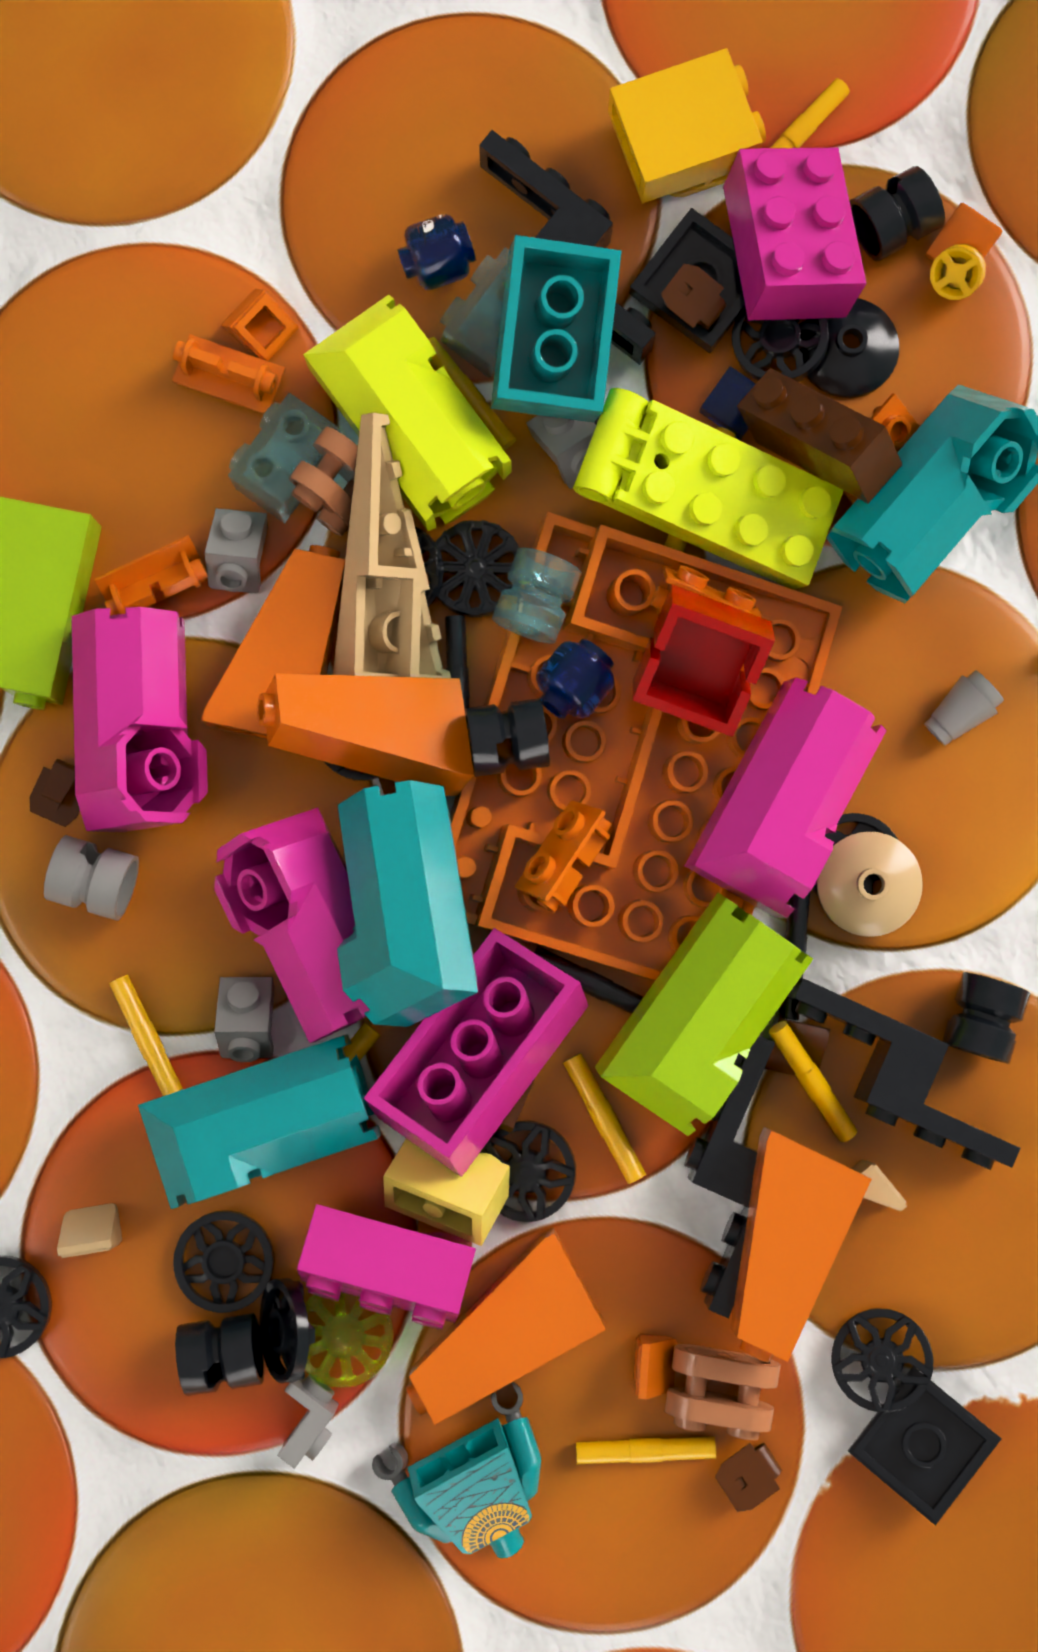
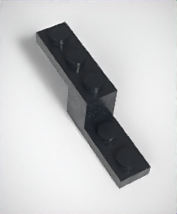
M491 130L479 145L480 167L549 220L535 238L607 248L611 243L613 222L610 221L609 214L599 203L592 199H586V201L581 199L570 190L569 183L560 173L552 168L544 170L533 162L526 148L514 138L507 137L505 140L495 131ZM616 303L611 343L640 365L652 351L656 333L651 330L652 324L641 312L631 307L626 310Z
M804 978L798 980L787 998L798 1002L794 1010L796 1013L821 1024L825 1023L827 1016L846 1024L842 1032L843 1034L870 1046L873 1045L875 1038L879 1039L854 1095V1098L869 1104L865 1114L894 1127L898 1118L916 1125L913 1136L942 1149L946 1140L952 1141L965 1147L961 1155L962 1158L991 1170L995 1161L1011 1168L1013 1167L1021 1149L1020 1147L924 1104L949 1044Z
M759 1036L750 1048L747 1059L738 1053L734 1065L743 1070L740 1080L714 1118L711 1119L712 1122L705 1138L695 1137L684 1163L685 1167L691 1169L687 1178L692 1183L744 1206L741 1215L736 1212L731 1214L721 1239L722 1242L728 1244L720 1264L714 1261L711 1262L700 1288V1291L706 1293L704 1303L708 1310L726 1318H729L735 1302L757 1156L756 1150L734 1141V1138L775 1045V1042Z

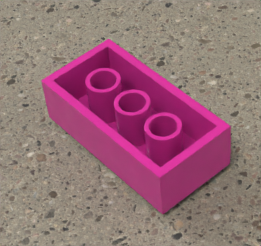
M496 928L491 931L473 955L478 993L425 1018L363 1098L378 1119L460 1177L463 1176L589 1006L579 981Z

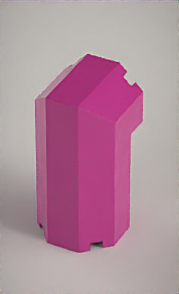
M125 607L126 614L110 616V608H101L71 616L75 796L86 831L128 832L180 824L189 816L190 813L186 812L192 804L199 803L208 793L207 750L198 739L191 741L187 732L185 622L182 617L179 618V614L176 611L146 607Z
M797 677L784 681L685 864V867L775 918H788L795 910V908L786 904L794 894L804 899L814 887L833 850L834 842L826 838L825 834L836 833L837 823L887 731L881 724L872 726L875 716L870 711L832 689L820 686L816 695L803 691L808 681Z
M317 807L241 833L217 849L216 863L224 860L223 874L215 876L214 890L232 928L240 933L252 931L259 935L253 940L264 946L309 1043L317 1042L366 1018L367 1016L364 1013L370 1009L361 999L353 1002L342 988L337 948L344 939L353 934L355 930L352 929L355 926L347 866L319 808Z

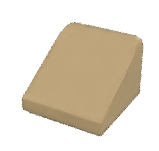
M862 1159L852 1168L872 1179L863 1198L898 1211H902L907 1207L905 1204L906 1200L876 1164Z
M110 1203L66 1212L63 1217L57 1245L58 1256L67 1258L109 1251L118 1246L122 1241V1234L116 1204Z

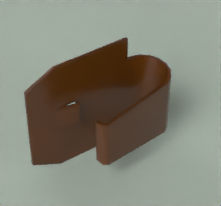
M685 263L661 293L667 308L692 328L698 323L703 328L709 330L726 307V302L719 295L724 287L698 266Z
M56 759L51 770L43 767L29 797L30 812L64 827L77 818L80 809L75 796V766Z
M749 1443L721 1464L715 1478L737 1512L754 1509L780 1489L774 1479L780 1475L782 1469L765 1443L760 1444L755 1449Z

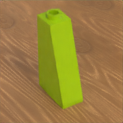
M0 497V688L14 695V704L44 710L46 702L63 705L72 664L71 616L83 613L102 526L91 514Z

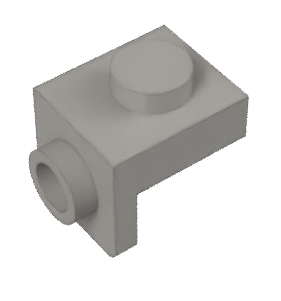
M537 415L526 422L529 431L536 442L555 462L564 483L572 489L596 425L592 422Z
M215 509L205 549L206 570L209 576L207 577L208 586L211 589L230 592H259L261 585L260 560L268 530L267 513Z
M220 977L214 1033L222 1058H231L238 1062H252L258 1058L273 1057L274 1046L271 1036L275 990L273 977Z
M309 1374L307 1378L289 1382L285 1389L287 1394L308 1409L277 1455L294 1469L304 1455L313 1461L332 1435L325 1427L334 1416L339 1403L332 1399L335 1393L330 1386L312 1374Z

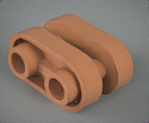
M325 426L313 443L314 448L323 456L319 464L315 467L301 460L288 479L295 486L291 494L309 509L315 512L319 510L320 514L316 519L331 532L342 537L345 531H349L358 445L337 430ZM338 473L348 482L344 489L334 481Z
M677 1344L674 1346L671 1368L676 1372L686 1375L685 1387H669L667 1392L665 1412L674 1417V1425L694 1431H704L706 1424L727 1427V1434L746 1440H758L760 1432L771 1431L774 1407L760 1401L759 1397L761 1388L773 1389L778 1387L781 1368L779 1362L771 1359L767 1363L749 1354L698 1345ZM707 1380L739 1384L738 1396L706 1391Z

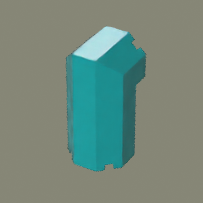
M958 384L898 451L903 465L869 504L857 499L831 529V532L826 537L843 563L855 572L861 566L871 574L866 582L875 590L905 604L981 516L992 515L991 511L993 510L1001 513L1014 512L1038 484V464H1035L1038 453V416L1032 408Z
M413 780L396 782V793L387 795L380 794L379 786L363 788L338 804L355 926L352 929L355 931L351 936L344 939L337 948L342 988L353 1002L361 999L370 1010L364 1014L375 1025L409 1027L478 993L476 969L444 786Z
M342 1035L139 1104V1111L170 1208L180 1207L186 1202L187 1204H192L250 1184L249 1179L261 1175L262 1178L378 1139L381 1136L379 1125L368 1127V1116L374 1115V1112L363 1099L368 1093L369 1087L357 1054L350 1062L349 1057H346L342 1048L352 1044L349 1035Z

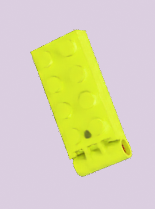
M611 388L608 393L603 412L599 417L573 486L575 492L587 499L602 503L790 589L809 586L844 491L821 478L655 400H651L648 403L642 396L621 388ZM654 460L657 461L659 467H656Z

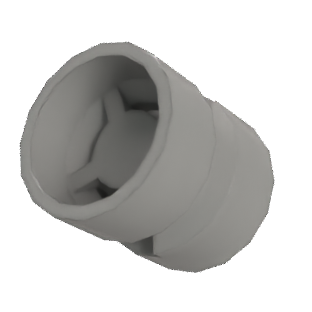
M65 835L57 844L51 857L44 882V897L46 900L72 908H77L83 902L86 903L89 913L119 921L128 907L136 885L139 857L111 848L98 853L96 844Z

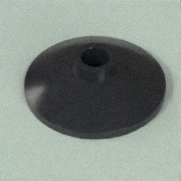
M858 298L846 318H826L829 330L828 348L819 366L807 376L810 382L818 389L836 397L855 398L875 391L890 377L899 356V338L891 319L878 306ZM816 319L805 320V322L818 324ZM804 333L801 335V339L806 341L820 335ZM847 334L855 335L860 341V346L857 348L847 347L843 343V336ZM817 347L808 351L799 349L803 353L804 364L813 356Z

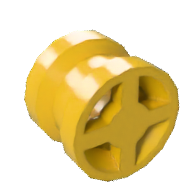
M956 244L945 249L935 258L930 269V281L933 289L941 297L948 300H961L970 296L982 284L985 277L986 264L984 258L976 248L967 244Z

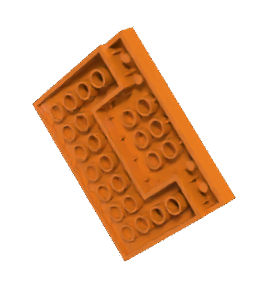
M547 512L541 519L523 583L517 596L484 706L495 704L500 711H507L511 702L540 698L547 729L550 766L520 771L514 764H508L504 773L479 777L474 775L459 795L455 797L450 820L468 924L490 931L496 928L509 937L655 981L717 893L725 896L743 911L752 915L754 905L685 867V864L783 682L795 677L806 680L808 683L803 691L816 695L843 606L602 524L595 528ZM681 565L692 568L705 575L709 579L706 585L725 593L728 587H732L750 595L756 600L754 607L759 609L762 618L772 621L775 638L774 645L756 685L750 683L752 695L733 737L632 700L633 678L650 637L654 638V627L659 617V614H657L658 608L650 605V602L658 586L667 589L669 585L664 579L662 571L664 566L677 572ZM556 663L564 672L561 683H565L569 679L576 681L584 690L581 701L586 707L584 708L580 702L566 692L571 699L569 700L563 693L562 689L564 688L560 683L556 682V685L548 681L545 676L552 681L555 680L550 678L542 667L546 669L551 664ZM562 663H574L582 673L581 681L572 675ZM571 800L601 809L606 812L604 818L612 824L607 831L610 834V838L605 842L590 867L582 865L578 860H575L572 864V867L582 874L583 878L571 894L565 907L559 906L555 913H552L537 903L538 898L514 888L522 876L527 862L537 853L552 830L556 818L565 810Z

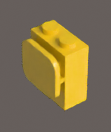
M727 48L610 88L608 113L642 204L666 195L673 197L689 196L725 183L739 149L761 148L762 143L766 141L763 120L758 111L751 112L746 99L748 83L744 70L739 64L733 65Z

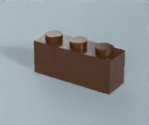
M769 368L737 405L756 443L867 504L903 465L886 426L772 368Z

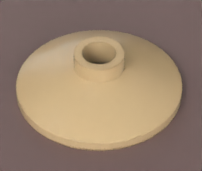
M860 832L838 841L833 845L832 853L817 879V894L826 915L841 929L866 937L885 935L904 925L916 911L923 888L922 873L913 853L896 838L879 832ZM870 874L877 875L882 882L880 891L874 895L867 893L864 889V880Z

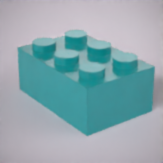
M515 235L508 252L491 409L592 423L602 414L622 250Z

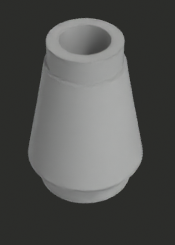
M975 670L967 678L963 675L959 678L924 725L939 742L946 746L952 740L957 739L998 714L996 707L1004 699L997 689L980 672Z

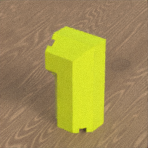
M388 294L303 355L308 369L358 437L361 415L380 413L389 416L390 424L385 429L392 458L399 461L403 476L398 478L401 496L426 530L430 531L437 528L435 518L440 516L446 525L485 500L495 490L490 480L498 472L504 481L512 472V462L449 377L444 366L434 371L430 361H432V357L437 353L408 311L400 303L395 306L394 298Z

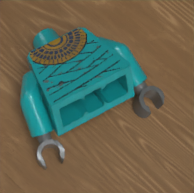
M512 1382L518 1398L514 1406L510 1408L502 1407L497 1401L496 1392L491 1395L492 1405L495 1410L505 1415L507 1424L503 1427L498 1418L409 1466V1477L404 1471L409 1462L408 1453L402 1445L397 1443L389 1445L391 1453L397 1459L396 1470L388 1469L379 1455L373 1458L372 1469L374 1474L383 1480L392 1481L394 1487L391 1492L415 1531L442 1543L453 1542L464 1554H472L490 1544L497 1557L508 1558L522 1548L524 1538L518 1528L529 1523L532 1518L528 1501L538 1492L541 1454L529 1419L527 1417L522 1418L519 1408L522 1406L523 1394L515 1382Z

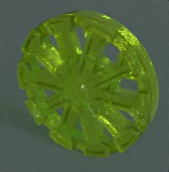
M343 1292L340 1294L339 1301L334 1300L336 1316L334 1317L323 1306L322 1301L325 1299L323 1297L313 1295L305 1303L307 1315L310 1312H315L326 1324L325 1326L311 1324L315 1328V1336L322 1337V1340L309 1346L305 1371L316 1381L334 1388L355 1387L372 1379L386 1364L393 1346V1325L390 1315L376 1312L374 1315L359 1321L358 1319L364 1308L360 1307V1297L357 1296V1300L348 1315L346 1314L345 1296L347 1293ZM379 1324L384 1326L385 1334L382 1337L368 1335L364 1332ZM363 1345L376 1347L382 1353L377 1360H372L362 1347ZM327 1350L328 1353L320 1367L314 1368L310 1363L311 1357ZM353 1356L365 1367L364 1372L359 1376L352 1373L351 1357ZM337 1358L341 1360L342 1375L339 1379L330 1377L329 1374Z

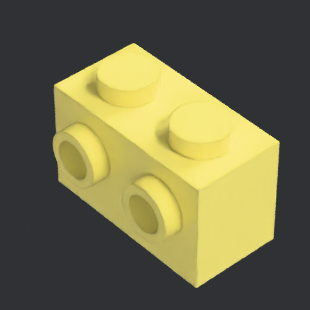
M405 1139L383 1176L385 1207L482 1246L509 1197L510 1166L500 1162L491 1154L479 1153L463 1176L460 1177L414 1143Z

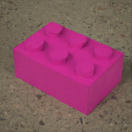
M839 148L739 149L723 189L748 321L846 318L867 283Z
M316 1204L297 1272L301 1281L306 1282L305 1287L308 1288V1292L311 1294L339 1301L340 1294L343 1292L360 1297V1307L391 1315L392 1308L397 1307L413 1312L411 1321L431 1328L443 1329L445 1321L455 1324L476 1248Z

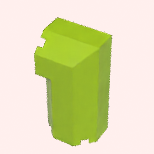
M717 893L600 1058L595 1069L600 1077L685 1135H691L696 1131L691 1121L697 1118L706 1124L714 1118L736 1087L743 1071L734 1065L738 1053L747 1059L750 1048L810 965L813 958L754 916L743 911L728 898Z

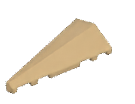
M380 413L361 415L333 675L451 678L450 671L443 669L437 646V641L442 639L439 625L431 621L425 591L430 589L412 512L411 509L404 508L398 478L403 476L400 462L393 460L385 427L390 424L389 416Z

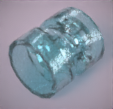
M518 548L508 574V579L513 585L512 589L502 590L492 620L499 626L523 637L543 643H556L566 613L561 608V604L571 602L582 572L570 562L552 554L531 548Z

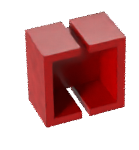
M671 585L654 627V638L650 637L633 678L632 700L733 737L752 695L750 683L756 685L774 645L775 638L772 621Z

